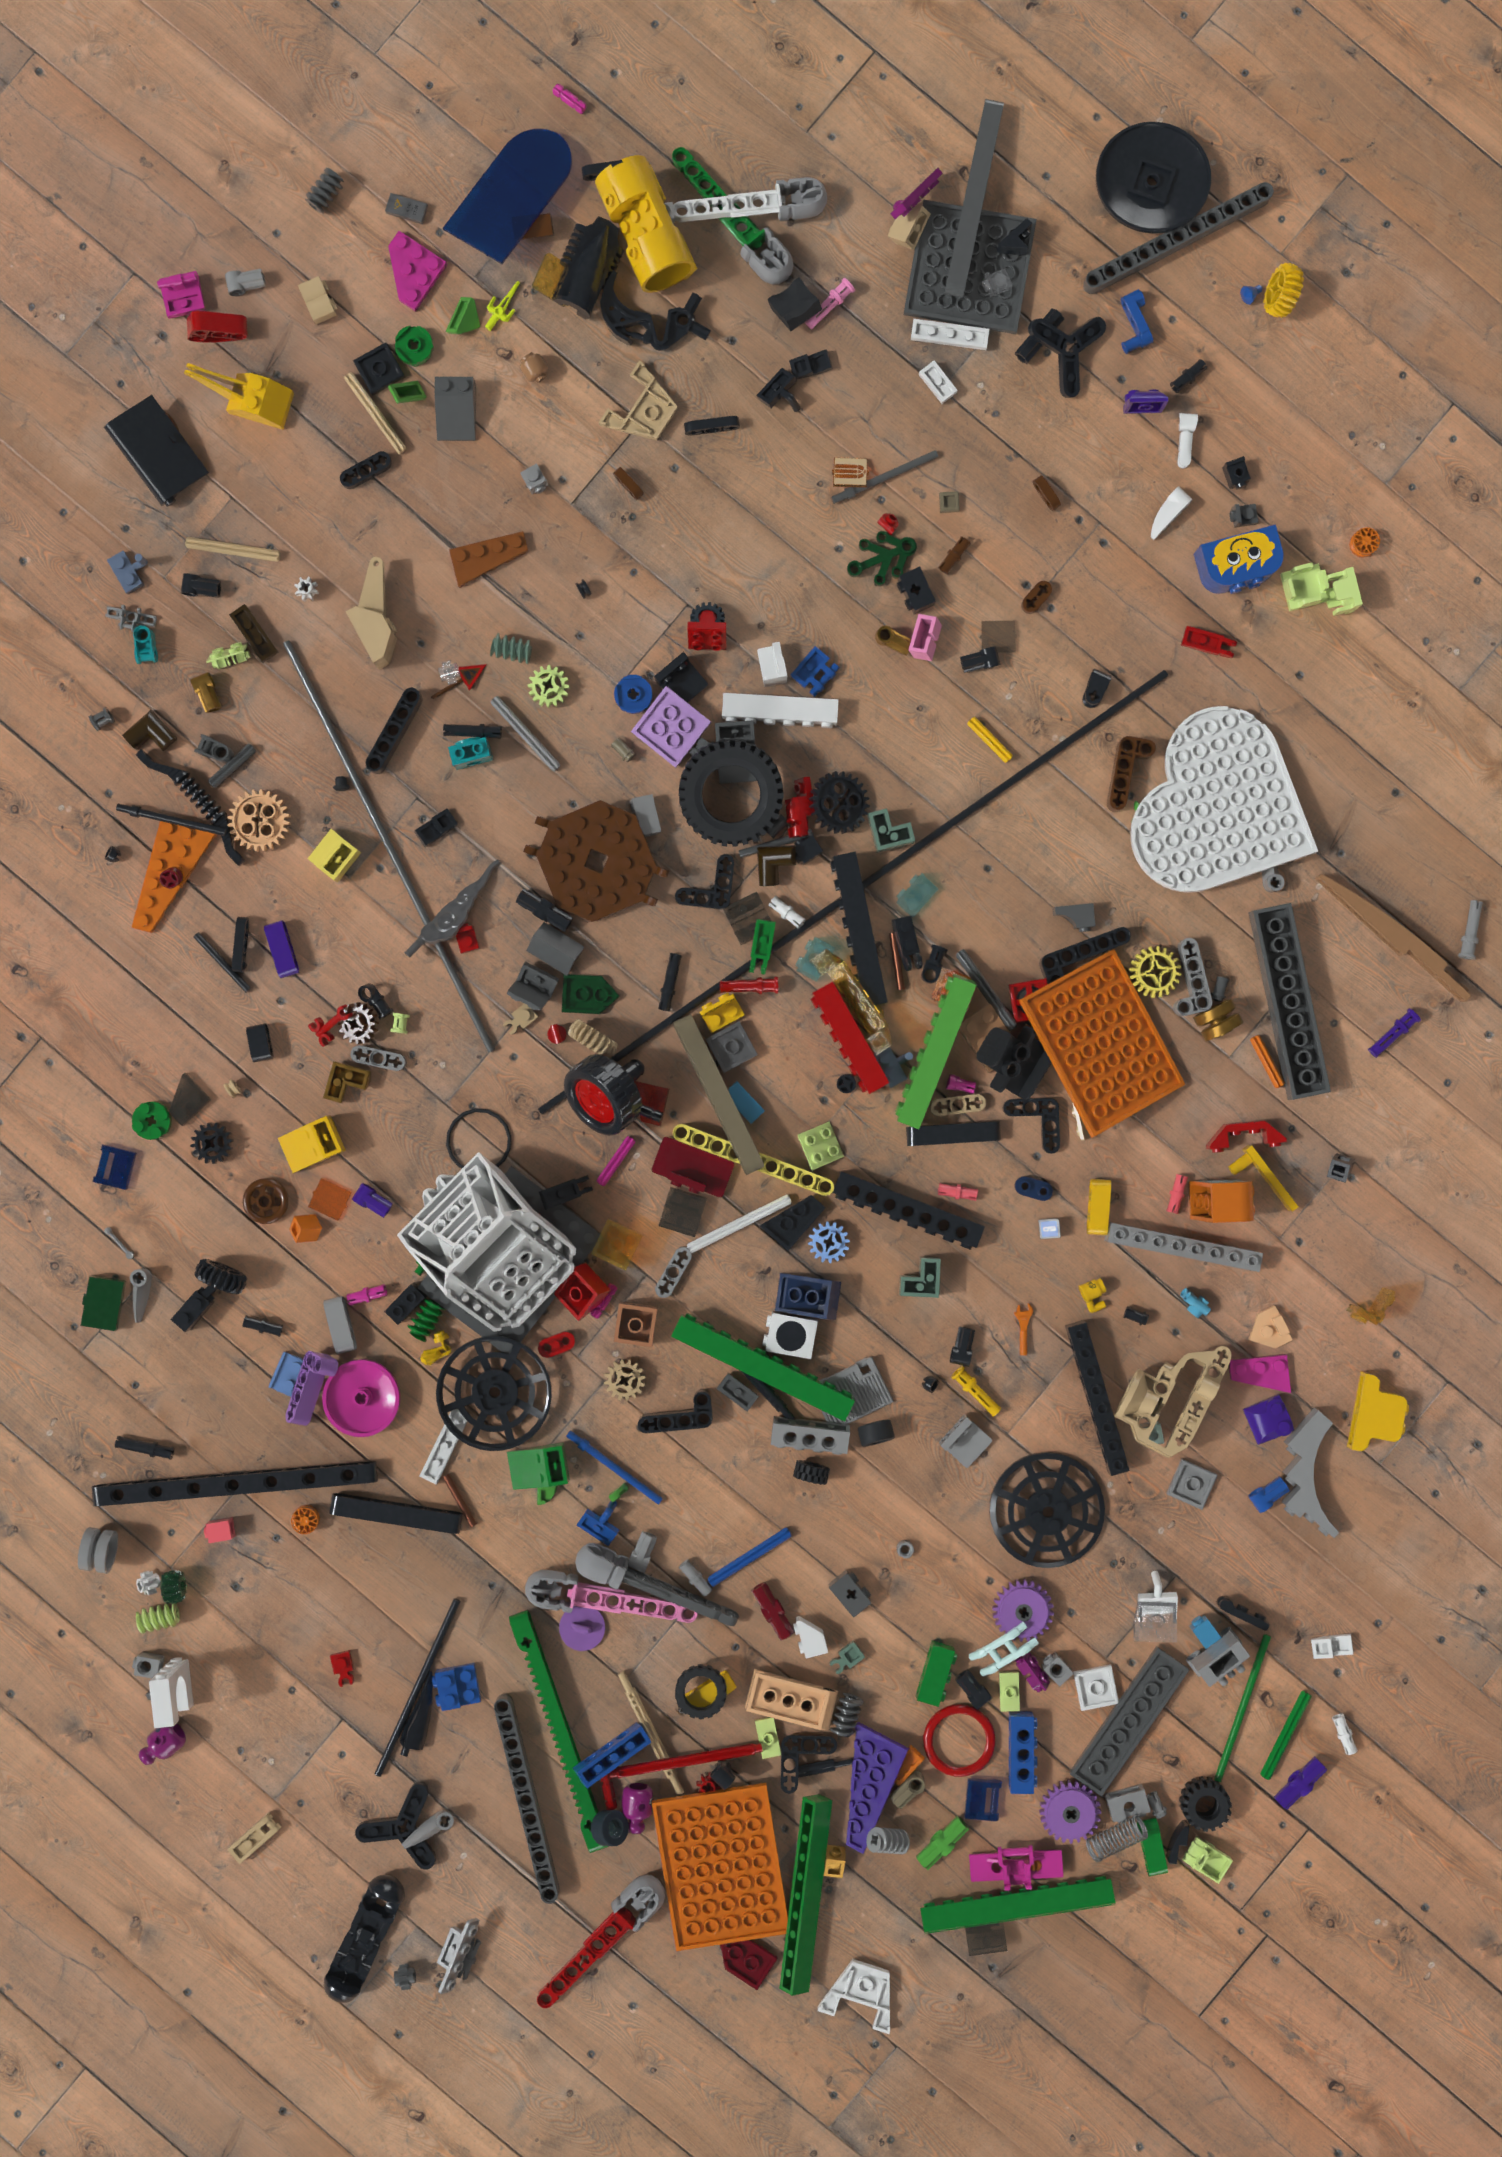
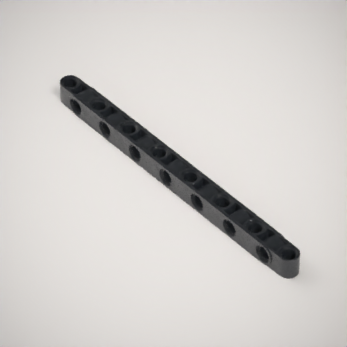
M376 1461L109 1483L94 1485L91 1488L93 1506H108L377 1482L378 1475ZM347 1469L354 1473L353 1478L346 1476L345 1471ZM308 1473L315 1475L314 1482L308 1480ZM270 1476H274L277 1479L276 1485L270 1483ZM232 1479H235V1480L238 1481V1483H239V1487H238V1488H234V1487L231 1485V1480H232ZM193 1483L200 1485V1491L194 1490ZM155 1486H159L162 1489L161 1495L155 1492ZM117 1489L123 1491V1498H120L117 1495Z

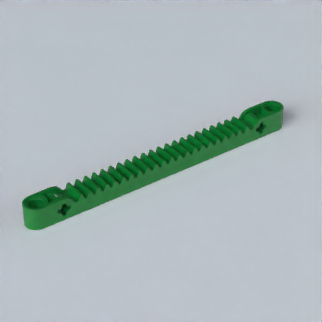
M525 1610L509 1616V1621L517 1646L523 1652H528L525 1660L529 1661L527 1667L531 1668L530 1675H534L532 1682L536 1683L535 1690H539L537 1696L541 1697L540 1704H544L542 1711L546 1712L545 1719H549L547 1725L552 1726L550 1734H554L552 1740L556 1741L555 1748H559L557 1754L561 1756L560 1763H564L562 1769L566 1770L565 1777L569 1778L570 1792H574L573 1799L576 1800L575 1806L579 1807L578 1814H583L580 1827L588 1851L593 1853L609 1846H601L596 1843L592 1837L591 1823H587L588 1820L592 1822L599 1811L591 1788H586L573 1770V1767L579 1764L581 1759L529 1610ZM525 1637L531 1639L530 1644H528V1641H524Z

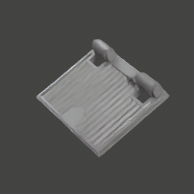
M872 1356L859 1360L852 1366L830 1377L818 1380L822 1383L828 1381L834 1384L835 1389L841 1392L843 1389L853 1394L852 1397L855 1398V1402L845 1422L822 1411L826 1421L829 1423L847 1425L894 1402ZM869 1365L871 1371L862 1375L860 1369Z

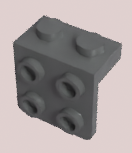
M525 961L517 980L508 989L507 995L511 996L515 1001L527 1004L533 1010H542L551 999L559 978Z

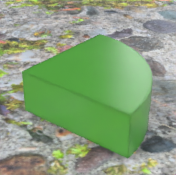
M624 1482L612 1491L608 1496L612 1502L619 1499L620 1495L628 1491L629 1487Z
M557 1486L537 1488V1505L550 1501L556 1493Z

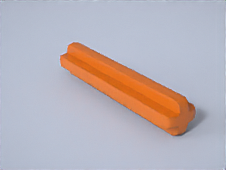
M1256 1035L1252 1037L1250 1041L1274 1087L1279 1088L1283 1086L1285 1082L1261 1036Z

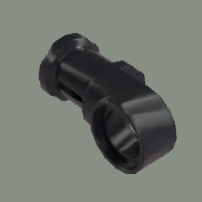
M931 945L932 951L929 960H926L921 972V978L927 984H932L939 978L943 966L941 963L944 954L948 951L938 945ZM929 969L935 972L933 980H928L925 977V972Z
M368 983L358 989L359 998L363 1002H368L370 1007L373 1006L379 1015V1020L387 1017L394 1011L388 1006L384 996L379 993L373 984ZM365 988L370 991V997L365 994Z

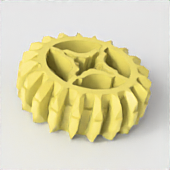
M1150 946L1148 947V953L1145 949H1142V956L1139 954L1135 955L1138 962L1135 960L1131 961V964L1136 967L1129 968L1130 972H1135V975H1131L1129 978H1136V981L1132 984L1134 986L1140 985L1137 988L1138 992L1145 989L1143 992L1144 996H1147L1150 991L1151 998H1155L1156 992L1159 998L1163 997V992L1166 995L1170 994L1168 987L1171 990L1176 989L1172 983L1178 984L1180 982L1175 976L1182 975V973L1176 972V969H1180L1181 965L1175 966L1174 964L1179 959H1171L1174 954L1173 952L1166 955L1167 948H1163L1160 952V946H1156L1155 951ZM1155 956L1162 958L1168 966H1160ZM1149 957V968L1141 972L1143 962ZM1153 967L1155 970H1164L1157 974L1158 977L1155 974H1147L1154 970ZM1170 972L1168 981L1165 985L1161 986L1162 975ZM1142 978H1150L1153 984H1155V988L1147 985Z

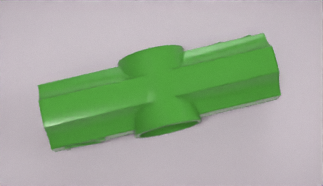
M956 1816L943 1830L937 1831L932 1836L930 1843L916 1856L917 1860L924 1868L929 1870L942 1856H947L954 1849L955 1843L967 1833L969 1827L961 1818Z

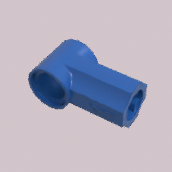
M1279 1476L1266 1486L1252 1491L1248 1497L1258 1512L1263 1513L1273 1506V1502L1290 1490Z

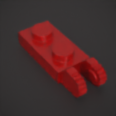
M1186 626L1181 646L1226 658H1233L1234 653L1221 649V645L1224 644L1230 647L1237 645L1235 640L1225 638L1223 635L1191 626Z

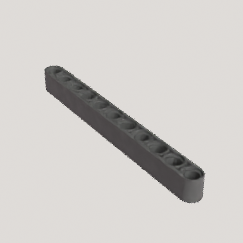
M985 99L944 292L946 295L960 298L964 296L1004 102Z
M1267 182L1260 183L1198 215L1186 225L1166 232L1090 271L1083 283L1085 292L1095 294L1264 207L1273 195V186ZM1259 192H1264L1267 197H1262ZM1242 201H1247L1250 206H1245ZM1225 210H1231L1233 214L1229 215ZM1212 218L1216 221V223L1212 224L1208 221V219ZM1191 227H1196L1199 232H1193ZM1174 236L1181 237L1182 241L1175 240ZM1157 245H1163L1165 250L1158 249ZM1144 253L1148 256V258L1143 259L1140 256V254ZM1128 262L1131 267L1126 268L1123 263ZM1106 271L1113 272L1114 276H1108ZM1089 280H1095L1097 285H1091Z
M501 1694L497 1697L494 1704V1712L540 1896L544 1903L552 1904L557 1900L559 1883L514 1702L510 1695ZM505 1701L508 1707L501 1708L499 1702ZM510 1720L513 1726L507 1727L503 1721ZM515 1739L518 1744L512 1746L508 1740ZM513 1758H520L522 1763L515 1764ZM523 1776L527 1782L521 1783L517 1778ZM529 1795L532 1800L524 1801L522 1796ZM534 1814L536 1819L529 1820L527 1815ZM536 1832L539 1833L541 1837L539 1839H535L532 1837L531 1834ZM542 1851L546 1856L538 1857L536 1852ZM547 1870L550 1873V1875L543 1876L541 1874V1871ZM552 1889L555 1893L549 1895L545 1890Z

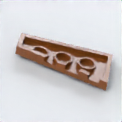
M523 531L449 549L459 588L472 580L478 579L481 575L495 570L498 566L529 552Z

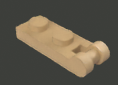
M269 1812L227 1849L239 1864L282 1827L278 1822L275 1823L272 1819L273 1816ZM265 1824L270 1828L267 1832L262 1827Z

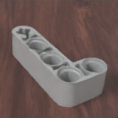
M1193 938L1183 939L1178 943L1177 949L1189 997L1177 1000L1174 1003L1173 1011L1178 1016H1187L1207 1011L1212 1006V997L1198 943ZM1191 945V948L1189 950L1184 949V946ZM1194 954V957L1186 959V956ZM1190 960L1194 961L1197 965L1195 971L1190 970L1188 967ZM1195 979L1200 980V989L1194 988L1193 981ZM1199 998L1205 999L1206 1006L1204 1008L1199 1007ZM1181 1002L1187 1004L1188 1009L1185 1013L1179 1009Z

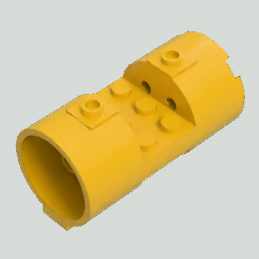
M629 156L623 158V163H619L613 168L612 165L606 167L597 176L595 184L611 221L619 224L620 230L628 244L626 255L642 290L647 293L665 290L682 280L688 279L698 268L678 227L674 226L665 207L664 201L666 197L652 166L645 156Z

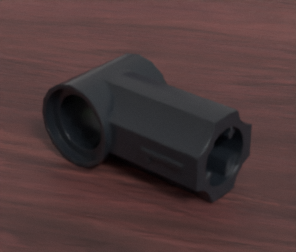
M184 573L180 593L192 597L202 595L219 598L221 582Z
M996 646L960 657L963 672L968 673L981 668L987 669L1001 665Z
M958 1327L955 1346L952 1347L950 1363L969 1367L972 1358L971 1348L975 1335L974 1329Z
M968 1669L962 1671L955 1678L976 1710H979L992 1699L988 1690L982 1684L980 1685Z
M727 1760L718 1761L715 1764V1769L710 1774V1777L723 1790L727 1789L735 1779V1776L731 1773V1764Z

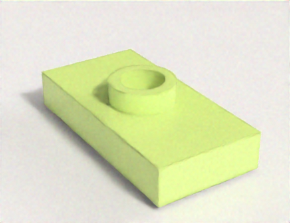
M999 1671L1001 1712L1020 1711L1018 1671Z
M774 1718L755 1719L759 1743L762 1745V1759L780 1756L781 1749Z

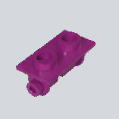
M1028 1652L1023 1658L1022 1656L1015 1660L1016 1666L1023 1676L1028 1673L1031 1674L1026 1680L1032 1689L1037 1692L1046 1691L1050 1683L1049 1677L1045 1671H1042L1035 1656Z

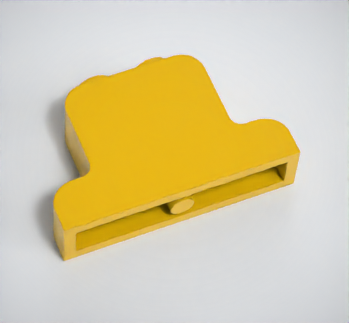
M1360 1372L1347 1447L1356 1451H1364L1368 1448L1371 1438L1391 1442L1400 1440L1401 1436L1405 1433L1406 1425L1404 1420L1409 1412V1405L1404 1397L1395 1393L1379 1391L1380 1380L1375 1375L1366 1372Z

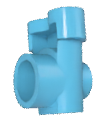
M1187 1288L1182 1290L1180 1297L1190 1304L1187 1310L1199 1319L1202 1314L1206 1316L1211 1311V1308L1208 1306L1209 1301L1201 1295L1196 1297Z

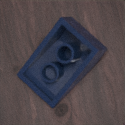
M780 1273L775 1311L836 1320L841 1282Z

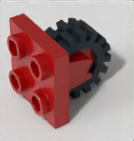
M703 602L701 607L699 604L696 605V609L693 608L690 622L687 625L688 649L697 651L702 649L726 650L727 635L724 611L722 612V608H718V605L715 603L711 606V602H708V605H705V602Z

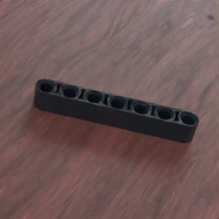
M342 1493L332 1494L329 1514L451 1534L460 1533L463 1513Z

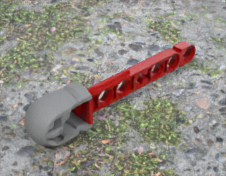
M652 1875L638 1876L611 1903L613 1912L583 1942L582 1948L552 1977L550 1984L547 1983L539 1991L537 2003L540 2007L550 2008L559 1999L560 1995H563L598 1958L601 1959L629 1929L638 1932L643 1927L644 1922H647L664 1903L665 1891L662 1883ZM630 1898H633L631 1905L637 1911L640 1908L645 1909L639 1913L637 1918L633 1916L630 1910L624 1907ZM613 1926L617 1932L614 1935H609L606 1932V1928ZM595 1940H601L604 1946L602 1948H596L594 1947L593 1942ZM582 1955H588V1960L585 1959L580 1965L579 1962L582 1959ZM575 1967L578 1973L570 1975L567 1972V1968ZM561 1980L564 1983V1987L558 1989L554 1986V1982ZM549 1994L551 2001L544 2002L541 1999V1995Z

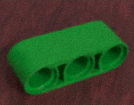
M1155 1817L1142 1820L1148 1833L1147 1839L1141 1841L1148 1876L1168 1873L1157 1819ZM1137 1821V1826H1138V1828H1139V1831H1140L1141 1834L1143 1835L1142 1830H1141V1827H1140V1825H1139V1823H1138V1821Z

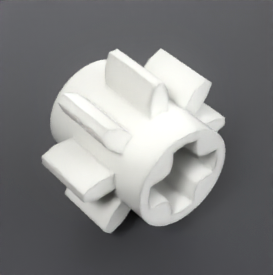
M309 576L307 580H303L300 577V582L294 584L298 589L295 594L297 596L302 595L304 602L307 598L313 601V596L319 594L315 589L318 586L317 582L311 583L312 579ZM305 586H308V592H305Z
M153 1571L140 1573L141 1578L136 1581L138 1591L140 1593L144 1592V1595L148 1596L157 1593L156 1588L161 1586L159 1575L157 1573L153 1574Z

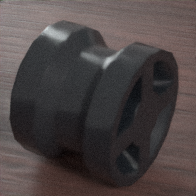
M845 1074L838 1078L836 1085L840 1092L851 1093L856 1087V1081L853 1076Z

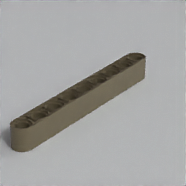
M690 1014L673 1022L676 1033L743 1171L748 1175L763 1168V1161L693 1017Z

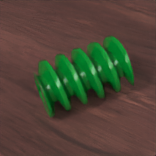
M424 1298L427 1305L419 1306L423 1312L416 1311V1315L419 1318H412L411 1320L415 1325L408 1324L407 1327L411 1330L409 1333L413 1337L426 1342L425 1336H430L431 1334L429 1329L433 1330L435 1328L433 1323L439 1322L437 1316H442L443 1312L441 1310L446 1309L434 1300Z

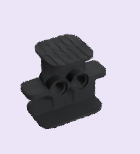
M998 1027L989 1031L977 1051L976 1058L979 1062L997 1072L990 1084L992 1089L1000 1093L1007 1089L1023 1099H1029L1035 1093L1039 1083L1050 1067L1051 1061L1041 1042L1035 1039L1036 1032L1033 1028L1023 1027L1017 1038Z

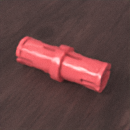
M1176 1174L1173 1190H1170L1171 1197L1166 1211H1173V1213L1179 1214L1182 1198L1185 1197L1183 1193L1188 1177Z
M939 1183L938 1195L955 1197L957 1200L961 1198L976 1201L978 1189L961 1187L959 1184L955 1186Z

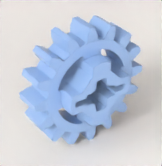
M826 1221V1226L819 1223L818 1230L813 1228L815 1234H809V1237L813 1240L808 1242V1245L813 1246L810 1252H816L814 1256L816 1259L821 1256V1262L828 1259L829 1263H832V1258L839 1261V1255L845 1256L843 1250H849L845 1243L850 1242V1240L845 1239V1236L848 1234L847 1232H841L843 1226L836 1228V1222L830 1226L829 1222ZM829 1229L827 1234L819 1235L820 1232ZM836 1232L841 1236L842 1243L836 1240ZM832 1234L831 1237L832 1242H834V1244L829 1245V1247L826 1250V1243L824 1242V1239L828 1240V1238ZM816 1242L821 1243L823 1247L822 1253L817 1249ZM839 1249L835 1254L828 1255L831 1250Z

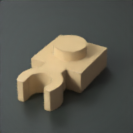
M524 1003L512 1013L514 1019L507 1020L503 1026L506 1027L508 1024H512L514 1028L509 1033L513 1035L517 1032L518 1026L525 1029L538 1016L533 1009Z

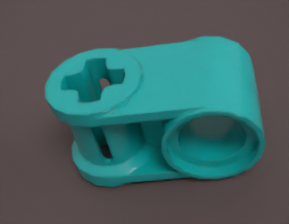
M137 626L133 631L136 663L141 664L146 661L158 662L155 633L146 626ZM147 631L148 637L145 640H141V634Z

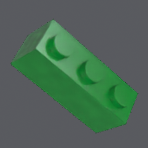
M931 1641L915 1695L917 1701L939 1707L940 1702H944L946 1696L944 1688L946 1683L949 1684L952 1672H949L951 1664L955 1665L957 1659L953 1646Z

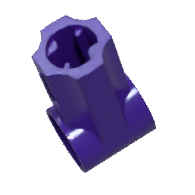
M361 1183L352 1200L384 1218L390 1211L393 1203L377 1194V1191L369 1185Z

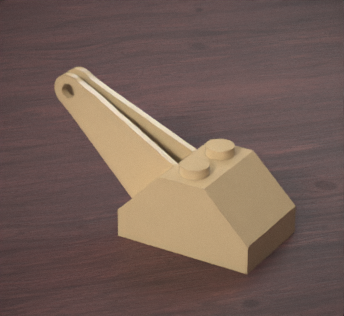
M373 557L369 562L359 605L346 611V614L371 660L381 670L390 665L397 642L395 635L397 629L389 617L386 618L384 562L379 557Z

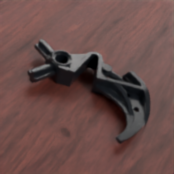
M613 270L605 284L602 298H600V306L604 322L617 340L626 345H631L633 341L625 336L628 335L631 338L643 341L645 344H651L655 350L664 351L689 332L705 341L709 337L711 330L695 321L694 313L702 297L692 292L684 308L677 307L668 310L664 340L658 341L651 314L632 310L624 306L617 299L614 292V282L618 273ZM681 317H685L688 319V323L681 325L678 320ZM642 325L646 329L644 335L626 331V328Z

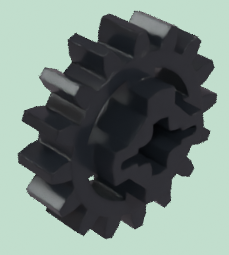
M211 1122L207 1123V1128L205 1125H200L201 1131L195 1130L194 1132L197 1136L191 1137L195 1144H191L190 1147H195L196 1149L193 1155L199 1154L198 1160L205 1158L206 1164L210 1160L212 1164H217V1159L223 1162V1156L229 1157L230 1154L227 1151L233 1149L232 1146H229V1143L233 1142L234 1139L228 1138L232 1133H225L226 1126L219 1128V1123H215L214 1127ZM210 1130L216 1131L211 1136L209 1134H206V1132ZM209 1140H214L213 1144L215 1146L210 1147L211 1143ZM212 1151L219 1153L216 1156H209Z

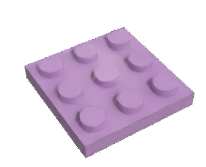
M665 686L631 732L677 768L712 722L669 687Z

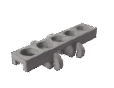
M121 605L122 609L107 606L105 617L120 620L118 626H120L121 630L129 628L133 632L137 627L136 624L150 627L156 626L157 617L141 613V608H137L138 613L126 611L125 605ZM111 610L116 611L115 616L110 615ZM130 614L135 615V619L132 621L128 619ZM141 616L144 617V621H140ZM153 618L154 622L148 623L147 619Z

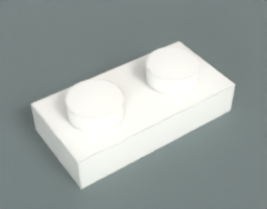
M932 361L919 371V376L941 404L957 393L958 390L935 361Z

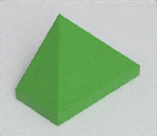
M460 298L445 331L448 334H462L480 327L473 298Z
M419 381L388 386L397 404L425 400L427 398Z

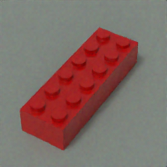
M833 981L811 994L813 997L810 1000L815 1009L819 1008L822 1012L820 1018L824 1025H829L832 1031L829 1034L834 1043L838 1041L841 1048L838 1050L843 1059L847 1058L851 1065L848 1068L852 1075L858 1076L860 1081L857 1084L862 1093L867 1092V1094H871L889 1084L890 1082Z

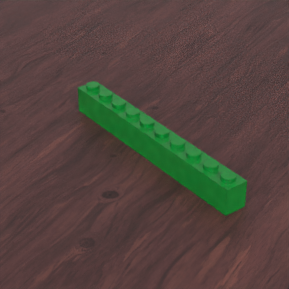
M686 1313V1315L681 1314L671 1337L844 1422L846 1421L855 1402V1398L852 1397L853 1394L843 1389L841 1392L835 1389V1385L828 1381L824 1383L818 1381V1377L808 1372L806 1375L800 1372L801 1368L793 1364L788 1366L783 1363V1359L775 1355L772 1358L765 1355L766 1351L756 1347L753 1349L748 1346V1342L740 1338L735 1340L731 1338L730 1333L724 1330L720 1332L714 1330V1326L704 1321L702 1324L696 1321L697 1317Z
M821 1794L804 1796L802 1800L779 1989L791 1996L807 1993L810 1989L833 1800Z
M1102 1876L1094 1878L1095 1881L1087 1882V1879L1077 1880L1076 1884L1068 1885V1882L1058 1883L1057 1887L1049 1888V1885L1038 1886V1890L1034 1891L1023 1888L1019 1889V1893L1011 1894V1891L1000 1892V1896L992 1897V1894L981 1895V1899L973 1900V1897L962 1898V1902L954 1903V1900L942 1901L943 1905L935 1906V1903L923 1904L924 1908H920L924 1934L1113 1906L1116 1904L1112 1880Z

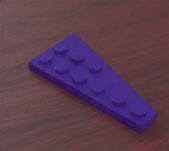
M857 1722L855 1727L856 1738L854 1741L855 1751L852 1764L851 1800L849 1802L850 1813L846 1845L864 1854L867 1849V1835L872 1828L876 1827L909 1748Z

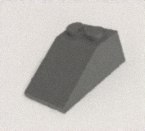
M435 377L437 441H476V383L473 377Z

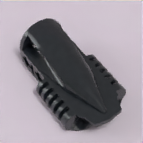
M599 216L593 224L588 226L578 223L575 225L574 232L570 236L571 239H569L568 245L565 248L566 252L563 253V258L560 260V264L565 268L552 296V301L559 305L565 304L575 308L577 315L585 320L590 318L601 289H604L612 271L617 270L618 266L616 264L620 263L619 258H622L624 250L619 247V228L611 221Z

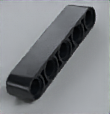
M410 687L403 692L369 753L365 763L367 769L373 774H381L386 769L421 706L423 697L416 688ZM412 693L417 694V699L414 702L408 701ZM407 710V717L404 719L399 718L400 712ZM392 727L399 728L396 735H390ZM384 743H388L389 750L381 752V746ZM379 760L380 766L377 769H372V762Z
M1000 1121L920 1126L919 1129L906 1127L907 1146L1001 1141Z

